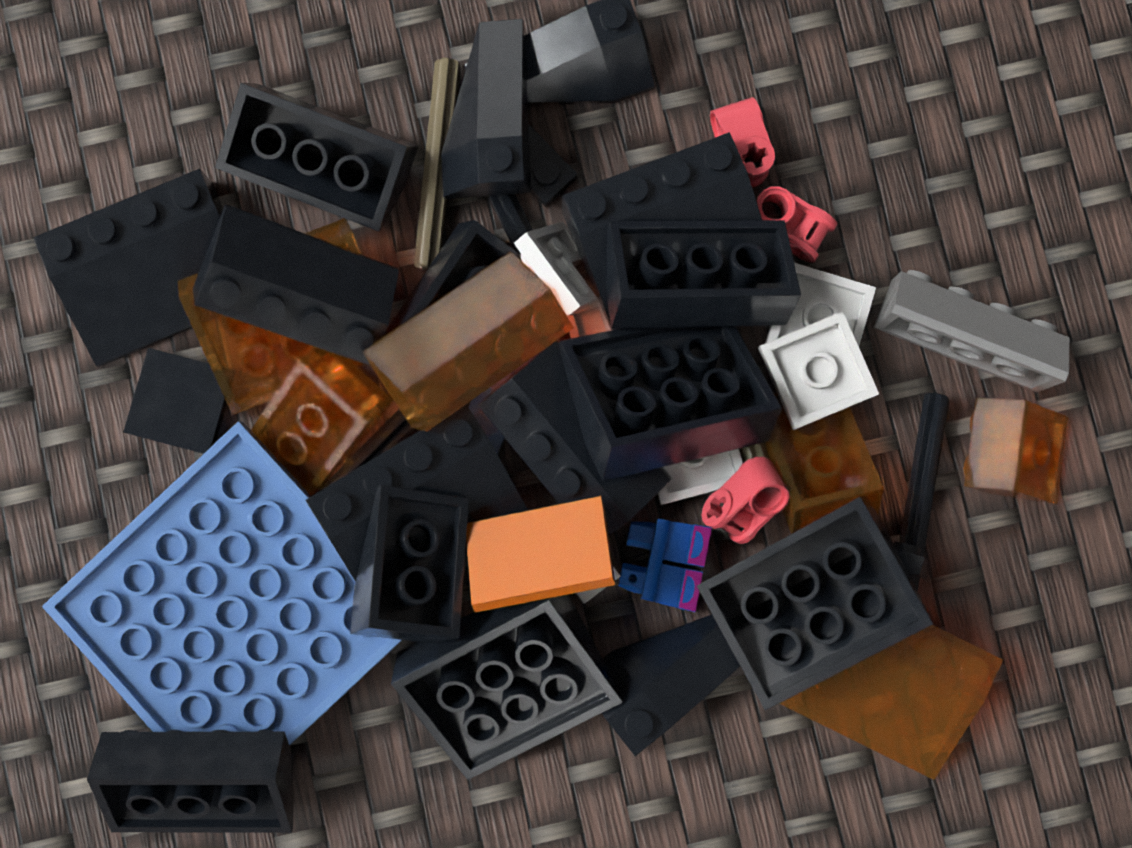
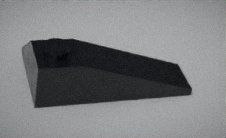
M600 0L524 35L527 105L539 102H559V105L573 104V102L599 101V104L616 103L655 88L642 30L630 0Z
M523 19L479 22L441 154L444 199L531 193Z
M713 615L702 617L672 630L613 650L606 655L603 661L623 697V703L603 712L602 715L633 755L637 756L740 667V664Z

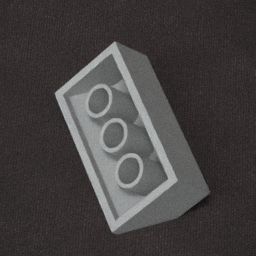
M908 270L907 273L901 271L891 280L873 328L1036 393L1066 382L1069 374L1070 338L1057 333L1058 328L1055 325L1042 320L1033 319L1029 322L1016 317V311L1003 304L990 303L988 306L973 300V293L959 287L951 286L945 289L933 284V279L929 275L919 271Z

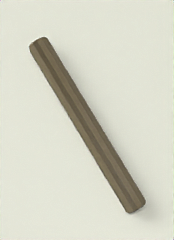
M447 57L436 60L434 65L414 259L415 268L427 271L441 250L447 199L443 198L441 154L457 101L460 74L459 61Z

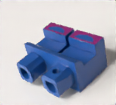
M656 519L655 523L630 522L626 545L649 550L646 567L622 563L618 586L630 592L641 594L640 599L695 612L699 596L697 585L701 584L703 572L665 565L662 561L704 568L712 527L664 519Z

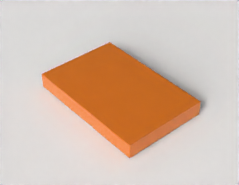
M601 496L467 523L466 542L471 605L475 612L615 585L605 508Z

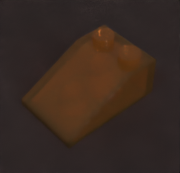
M317 347L298 360L251 431L308 494L313 496L373 430L394 400L348 358Z
M774 394L781 406V411L769 442H765L769 459L774 463L789 492L788 504L782 511L791 534L865 494L878 514L884 487L850 407L793 430L778 394Z

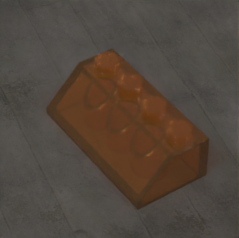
M508 252L362 352L410 426L427 432L574 327L551 289L516 255Z

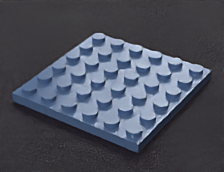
M240 421L228 430L42 606L153 732H167L169 730H180L183 732H212L214 730L257 732L267 729L285 731L289 746L402 641L399 639L350 634L355 580L305 501L311 496L245 423Z

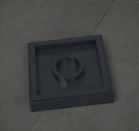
M148 348L123 433L204 454L216 443L236 372L228 368Z

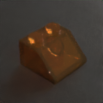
M976 398L975 410L970 418L971 440L969 454L964 462V486L988 494L1057 504L1068 417L1027 400Z

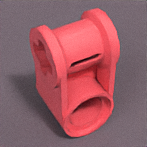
M751 97L711 110L710 122L714 136L718 137L730 132L747 170L752 188L761 185L773 166L775 152L766 131L758 102L755 98ZM749 157L751 162L745 163V158ZM759 162V167L755 168V165L753 163Z
M771 186L764 189L756 198L762 220H773L764 214L762 203L773 202L779 206L782 217L778 220H785L792 254L806 262H816L819 256L817 253L819 246L827 233L836 229L837 221L826 211L808 204L787 189L779 186ZM813 228V231L809 235L808 239H806V236L809 233L810 229Z
M754 457L744 462L738 471L706 500L701 514L704 524L713 529L721 528L728 533L732 541L738 544H745L751 541L771 518L785 508L789 501V492L774 463L766 457Z

